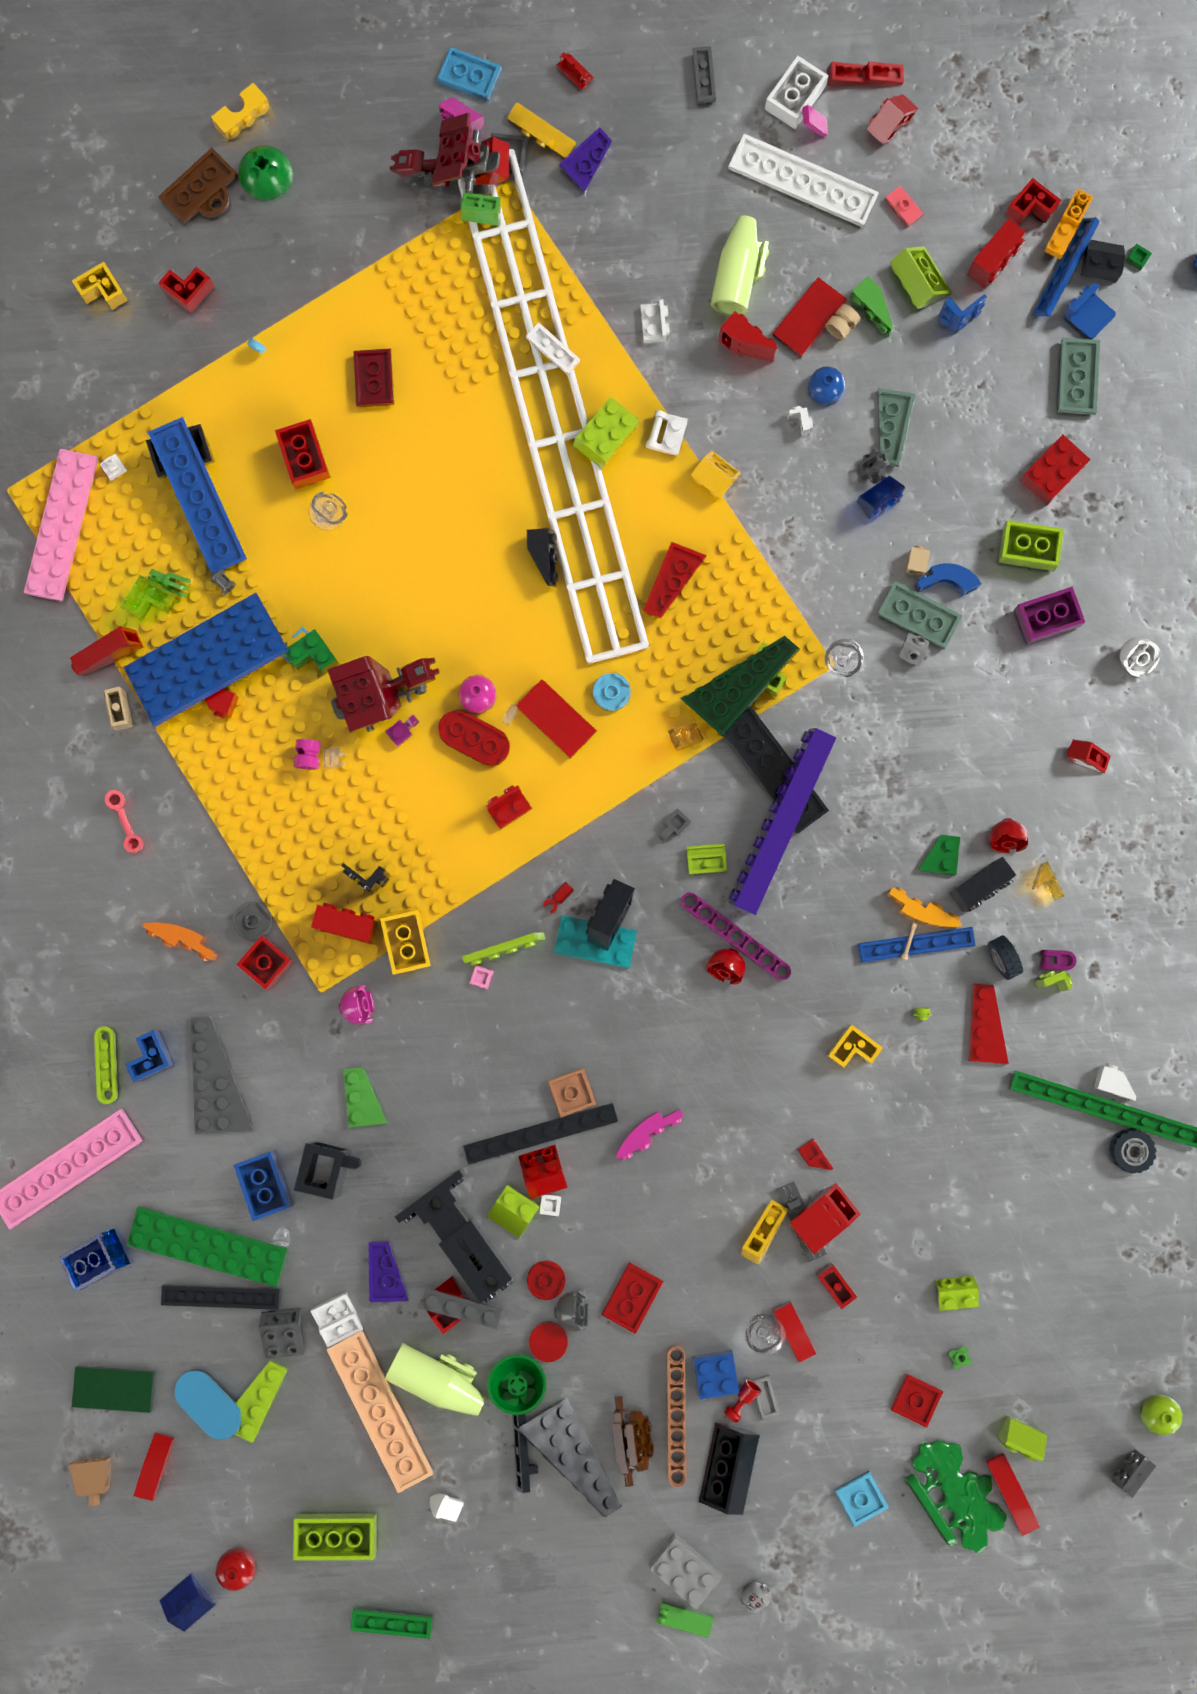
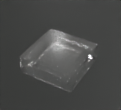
M514 704L510 705L501 719L502 723L507 726L511 724L519 712L517 706Z

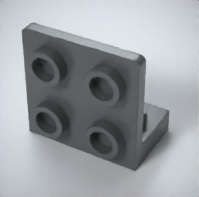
M300 1308L261 1312L259 1330L265 1358L304 1354L300 1330L302 1316Z
M1134 1450V1452H1130L1126 1456L1125 1464L1122 1468H1118L1115 1471L1112 1482L1133 1498L1156 1465L1140 1452Z

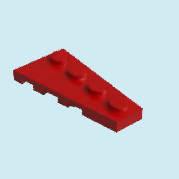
M671 542L643 612L661 619L707 555Z
M973 984L969 1061L1009 1064L994 985Z

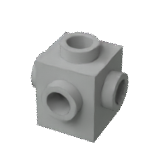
M908 633L901 648L899 658L906 660L910 664L920 666L922 660H927L930 653L928 645L930 641L921 636Z

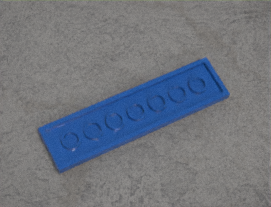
M184 417L149 431V437L211 573H217L219 570H224L247 560Z

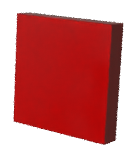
M906 1373L890 1410L927 1428L943 1391Z

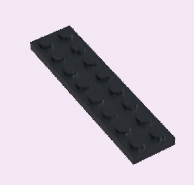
M750 706L724 736L771 799L776 802L779 795L776 794L778 787L781 783L784 784L787 778L784 776L788 766L792 767L793 761ZM814 789L795 828L798 834L829 811Z

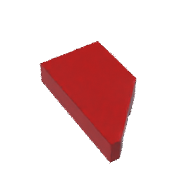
M811 1139L797 1149L808 1166L827 1170L834 1169L814 1139Z

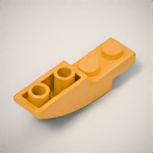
M1077 188L1044 252L1061 260L1094 196Z
M893 887L887 893L888 897L902 905L899 913L916 922L940 928H958L963 924L959 921L960 918L951 912L949 914L944 912L943 907L936 902H933V904L929 902L923 907L921 901L914 897L913 899L907 897V893L899 887L896 889Z

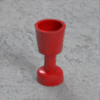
M746 1379L739 1390V1394H737L739 1400L734 1406H728L724 1410V1414L731 1421L738 1423L742 1416L740 1413L741 1409L745 1404H751L762 1392L760 1387L753 1381Z

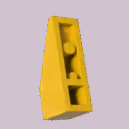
M771 1200L743 1245L741 1256L759 1265L789 1209Z

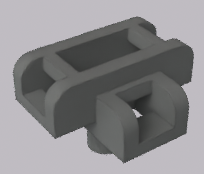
M875 448L871 454H865L863 456L864 460L857 464V468L861 471L860 478L863 480L869 478L871 483L877 484L887 478L885 471L889 462L884 451H879Z

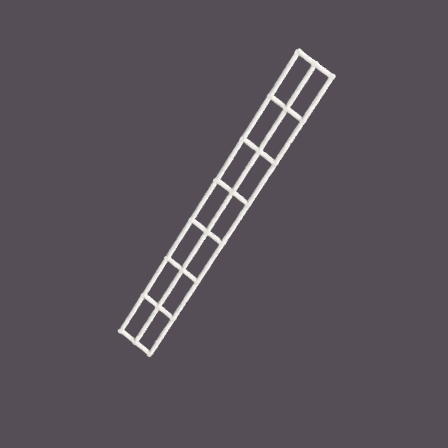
M509 149V161L525 220L506 225L501 209L499 213V227L479 232L476 222H469L550 527L557 535L555 546L587 663L592 664L639 650H646L649 647L601 468L591 461L601 500L581 504L564 441L576 438L588 424L575 371L573 369L568 374L582 429L562 434L546 375L547 370L559 367L552 361L543 364L540 350L530 342L536 366L517 371L515 368L500 308L519 303L528 334L534 327L527 301L546 296L558 340L567 348L568 346L515 151ZM465 178L457 180L462 198L466 186ZM487 185L490 196L498 197L495 185ZM528 227L544 289L524 294L508 232ZM501 234L517 296L497 301L481 239ZM538 373L555 436L535 441L518 378ZM557 443L574 507L554 512L537 448ZM604 507L621 571L602 576L600 575L584 516L585 511ZM573 514L577 515L593 578L575 583L572 580L556 520ZM623 578L640 643L620 648L603 583ZM596 585L613 650L595 655L592 654L575 591Z

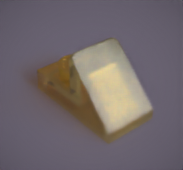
M697 723L676 727L668 731L676 751L704 740Z
M1048 861L1040 864L1032 890L1046 884V892L1054 901L1064 897L1065 894Z

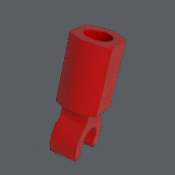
M564 882L554 892L553 898L546 900L543 906L545 907L549 903L553 904L554 907L550 911L553 914L557 910V905L559 903L562 904L575 890L567 882Z

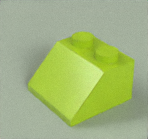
M507 1184L487 1217L517 1238H520L539 1209L540 1204L510 1184Z

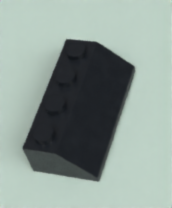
M715 1423L699 1503L727 1515H743L760 1437L759 1434L746 1429Z

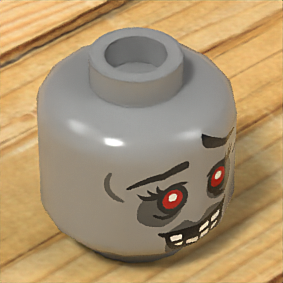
M753 1582L742 1591V1598L740 1600L748 1612L759 1613L769 1605V1595L771 1592L764 1583L761 1585L759 1582Z

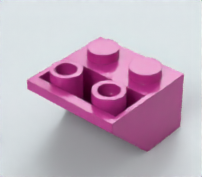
M454 97L439 104L441 121L470 113L471 139L473 137V130H481L483 128V115Z

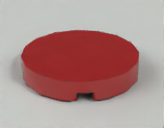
M539 1261L528 1272V1289L538 1299L546 1301L554 1299L565 1288V1273L561 1266L554 1261Z
M553 1322L537 1325L529 1338V1348L533 1356L543 1362H554L560 1359L568 1346L565 1330L559 1324Z

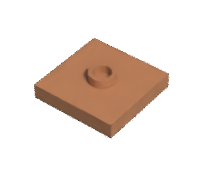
M584 1068L547 1081L560 1118L597 1105Z

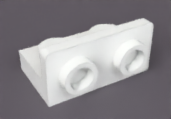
M660 299L659 303L641 305L644 343L666 341V335L670 334L669 323H665V317H668V307L664 305L663 299Z

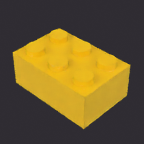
M417 906L379 915L393 975L431 966Z

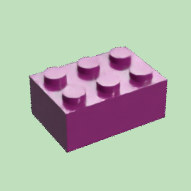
M1073 586L1018 604L1014 609L1026 644L1079 628L1086 622Z

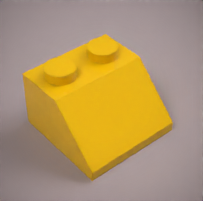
M710 451L701 460L691 476L694 477V481L697 484L708 488L711 495L722 498L741 475V472L714 451Z

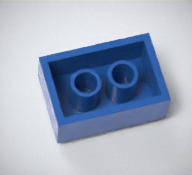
M275 1150L234 1165L252 1221L293 1206Z

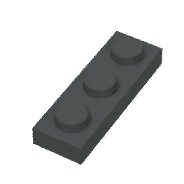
M711 46L693 48L697 103L716 102Z

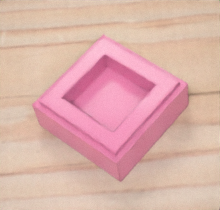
M475 965L469 984L488 990L494 971Z

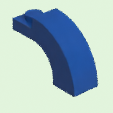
M944 563L930 567L928 574L918 578V582L914 587L919 593L936 584L946 583L954 586L962 597L978 589L982 583L967 568L957 564Z

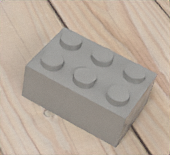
M676 1533L670 1537L649 1563L650 1570L694 1609L700 1606L722 1578L721 1572Z

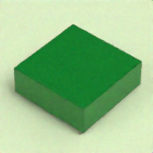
M1136 243L1125 261L1141 271L1152 253Z

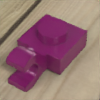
M412 715L404 724L399 720L385 732L399 747L413 735L409 730L415 727L419 721Z

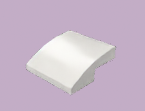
M346 1291L312 1307L310 1310L327 1347L361 1330L363 1331L360 1319Z

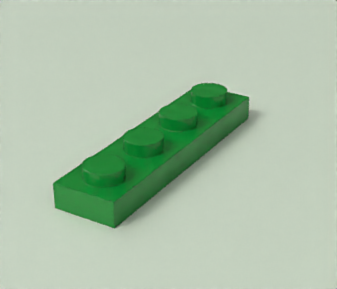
M353 1608L350 1631L430 1639L433 1616Z

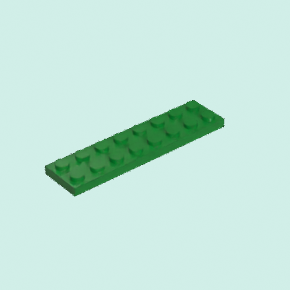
M140 1206L137 1207L126 1244L273 1287L278 1286L288 1252L286 1247Z

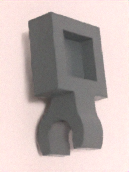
M676 809L664 822L667 828L659 835V838L665 842L673 832L679 836L691 821L679 809Z

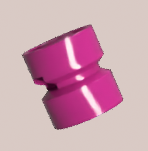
M297 739L295 751L298 754L294 756L293 767L306 770L319 769L317 754L320 753L321 742Z

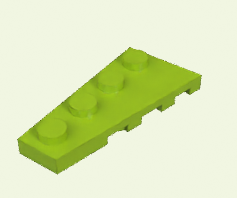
M544 932L531 933L464 955L462 958L464 963H471V966L483 963L482 959H496L500 957L501 953L511 954L517 952L518 948H529L535 946V943L546 939Z
M270 1360L239 1398L236 1404L241 1410V1426L235 1435L251 1443L255 1441L288 1368Z

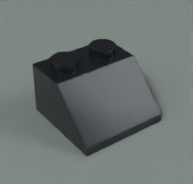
M1090 240L1084 251L1080 275L1117 282L1124 268L1126 256L1124 246Z

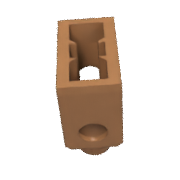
M111 1456L77 1460L69 1464L75 1493L77 1496H87L89 1507L100 1505L99 1494L109 1490Z

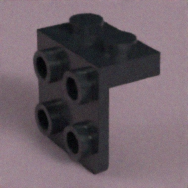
M342 863L341 865L344 868L342 872L354 881L356 878L360 881L357 884L368 892L371 890L377 892L380 887L384 888L390 880L388 878L390 874L380 866L366 881L346 864Z

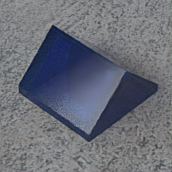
M192 1573L159 1600L167 1622L184 1632L216 1605Z

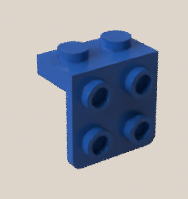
M1095 282L1090 287L1086 285L1079 293L1081 296L1077 300L1073 298L1066 306L1068 310L1064 315L1067 320L1090 340L1094 339L1116 316L1115 311L1096 295L1100 286Z
M985 294L982 295L964 311L950 297L944 302L938 315L941 324L945 327L947 326L952 333L957 329L960 331L968 324L967 321L970 318L975 319L982 313L981 309L986 305L987 296Z

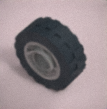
M1001 935L988 942L987 946L996 968L1005 979L1010 980L1023 973L1020 957L1008 938Z
M1127 1129L1120 1131L1119 1134L1114 1136L1115 1138L1111 1141L1109 1150L1111 1152L1110 1157L1118 1168L1135 1174L1142 1173V1171L1148 1170L1153 1165L1157 1151L1155 1143L1149 1135L1136 1129ZM1135 1146L1136 1154L1131 1156L1129 1150Z

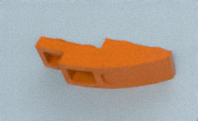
M157 922L144 923L142 927L147 929L145 933L153 938H156V936L162 938L161 943L169 948H172V946L179 948L183 942L182 946L191 952L193 949L199 952L198 956L207 962L209 959L215 961L219 955L203 945L207 939L206 937L190 929Z

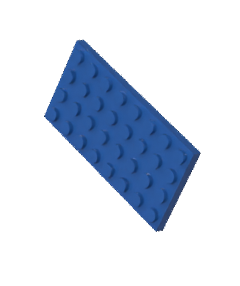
M254 593L124 666V669L152 725L156 727L287 653L289 650L258 594Z

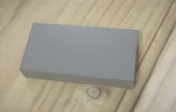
M770 1375L752 1379L751 1381L756 1383L762 1391L755 1398L761 1420L781 1415Z

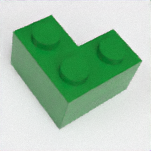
M315 629L288 647L289 651L285 653L297 670L312 660L315 661L323 674L328 672L327 669L339 665V662Z

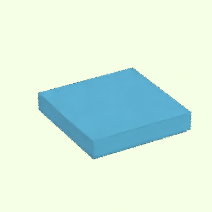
M870 1471L835 1489L854 1527L889 1508Z

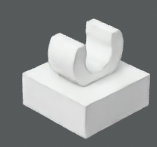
M116 454L100 463L111 481L127 472Z

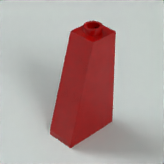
M120 626L70 657L71 667L77 675L87 676L143 648V645L136 630Z

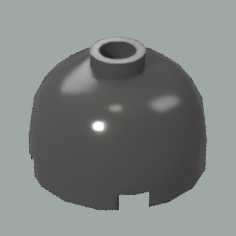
M572 1291L564 1294L559 1299L557 1307L554 1308L555 1318L568 1331H584L583 1327L588 1325L589 1306L588 1304L584 1305L583 1298H586V1295L583 1291Z

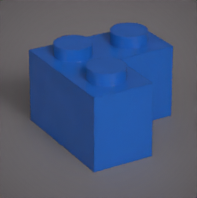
M152 1030L137 1037L136 1040L143 1056L125 1064L133 1082L142 1081L174 1066L159 1030Z

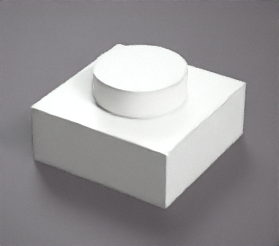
M543 1195L539 1214L559 1216L562 1196Z

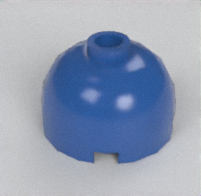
M830 366L817 369L811 375L808 383L811 399L823 406L837 403L843 397L846 388L845 378L842 373Z

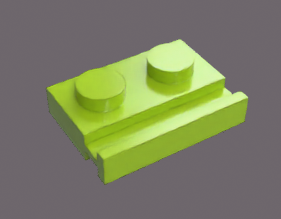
M725 844L686 847L689 875L727 872Z

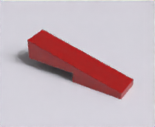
M870 61L867 65L831 62L827 68V86L903 85L904 65Z

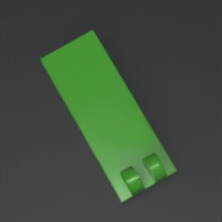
M661 1601L656 1623L709 1638L714 1617Z

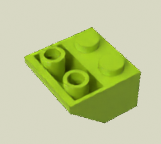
M1007 1415L998 1435L1002 1445L1011 1452L1017 1453V1451H1020L1025 1458L1033 1462L1036 1459L1043 1461L1047 1435Z

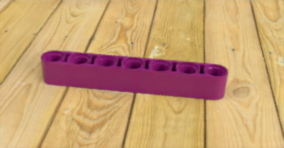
M691 892L685 893L682 896L681 907L752 962L778 981H784L790 977L791 968L787 963L704 900ZM686 897L694 899L695 904L692 907L685 905L684 899ZM703 908L708 909L710 917L702 918L699 914L700 910ZM717 920L724 921V930L716 929L715 922ZM738 932L741 936L740 941H732L730 938L731 933ZM749 943L756 946V952L753 954L746 951V945ZM763 955L771 957L770 965L767 966L762 963L761 958ZM778 967H784L787 970L785 977L778 976Z

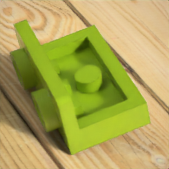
M1054 970L1039 975L1040 979L1035 981L1038 988L1057 983L1060 992L1071 990V984H1073L1068 973L1066 974L1065 971L1055 973Z
M974 1276L936 1280L940 1311L979 1307V1287Z

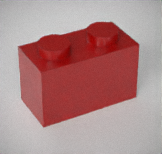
M832 1263L816 1274L841 1309L858 1298Z

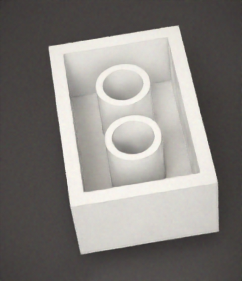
M797 56L766 99L765 110L796 129L803 119L802 108L806 105L812 107L825 89L828 75Z

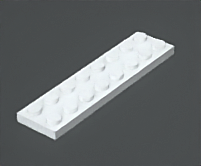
M746 134L743 135L728 168L860 227H864L879 192Z

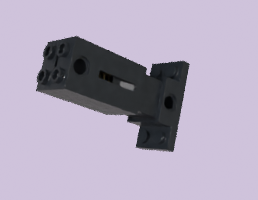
M461 1168L396 1215L395 1218L398 1223L402 1221L407 1223L418 1215L424 1225L429 1222L442 1240L439 1246L480 1303L484 1300L487 1303L496 1296L498 1289L501 1288L503 1291L512 1284L514 1274L474 1218L469 1220L456 1202L459 1197L453 1188L463 1182V1176L466 1175L463 1168ZM433 1199H438L441 1202L440 1208L433 1206ZM494 1277L496 1284H489L487 1278Z

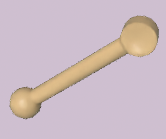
M914 921L905 951L901 955V959L904 961L909 958L908 951L917 926V922Z

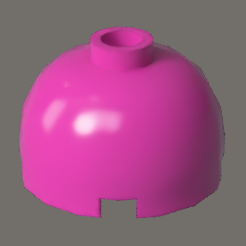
M473 675L462 682L458 695L460 703L466 710L471 713L480 714L493 707L496 702L497 693L495 685L490 679L483 675Z
M365 985L349 988L341 998L339 1011L349 1023L367 1024L373 1020V1017L370 1018L371 1012H374L373 998L370 991H365Z

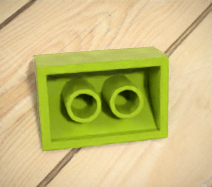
M925 246L905 248L890 261L893 272L900 278L903 288L909 293L913 305L918 309L927 308L952 294Z

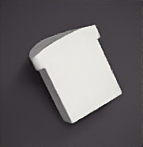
M435 1494L429 1499L430 1508L435 1518H444L456 1522L464 1504L460 1499L444 1494Z

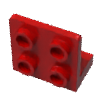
M512 785L503 791L505 794L499 798L494 796L487 801L488 805H486V808L500 830L532 810L518 785L516 787Z

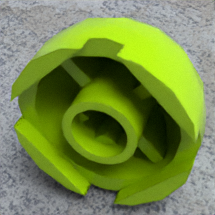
M1155 1394L1144 1401L1141 1419L1149 1431L1157 1435L1168 1436L1180 1428L1183 1421V1413L1179 1404L1173 1398L1167 1395Z

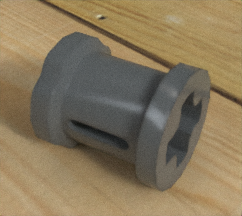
M219 570L211 578V582L215 583L224 595L228 594L236 586V583L225 575L224 570Z

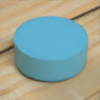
M250 338L247 343L249 347L260 354H263L267 349L253 338Z

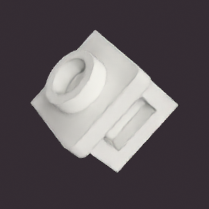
M796 406L791 408L787 413V420L798 418L801 436L809 435L811 428H813L812 417H808L807 407Z

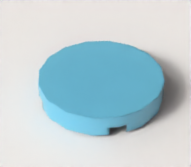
M617 673L602 675L593 686L595 702L606 711L620 710L630 699L631 689L629 682Z

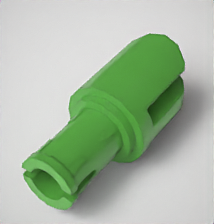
M154 569L150 570L149 574L153 576H148L149 581L161 584L164 590L182 597L187 596V593L173 587L188 590V585L180 583L176 579L185 583H191L190 579L172 572L164 574Z

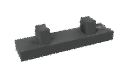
M794 1181L776 1189L783 1206L789 1209L787 1215L790 1222L805 1208V1204ZM797 1235L808 1262L826 1255L824 1247L813 1255Z

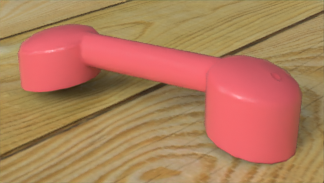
M111 790L105 795V803L111 810L117 812L127 836L123 843L124 848L131 854L139 853L143 849L144 843L141 837L134 835L123 809L126 799L120 791Z

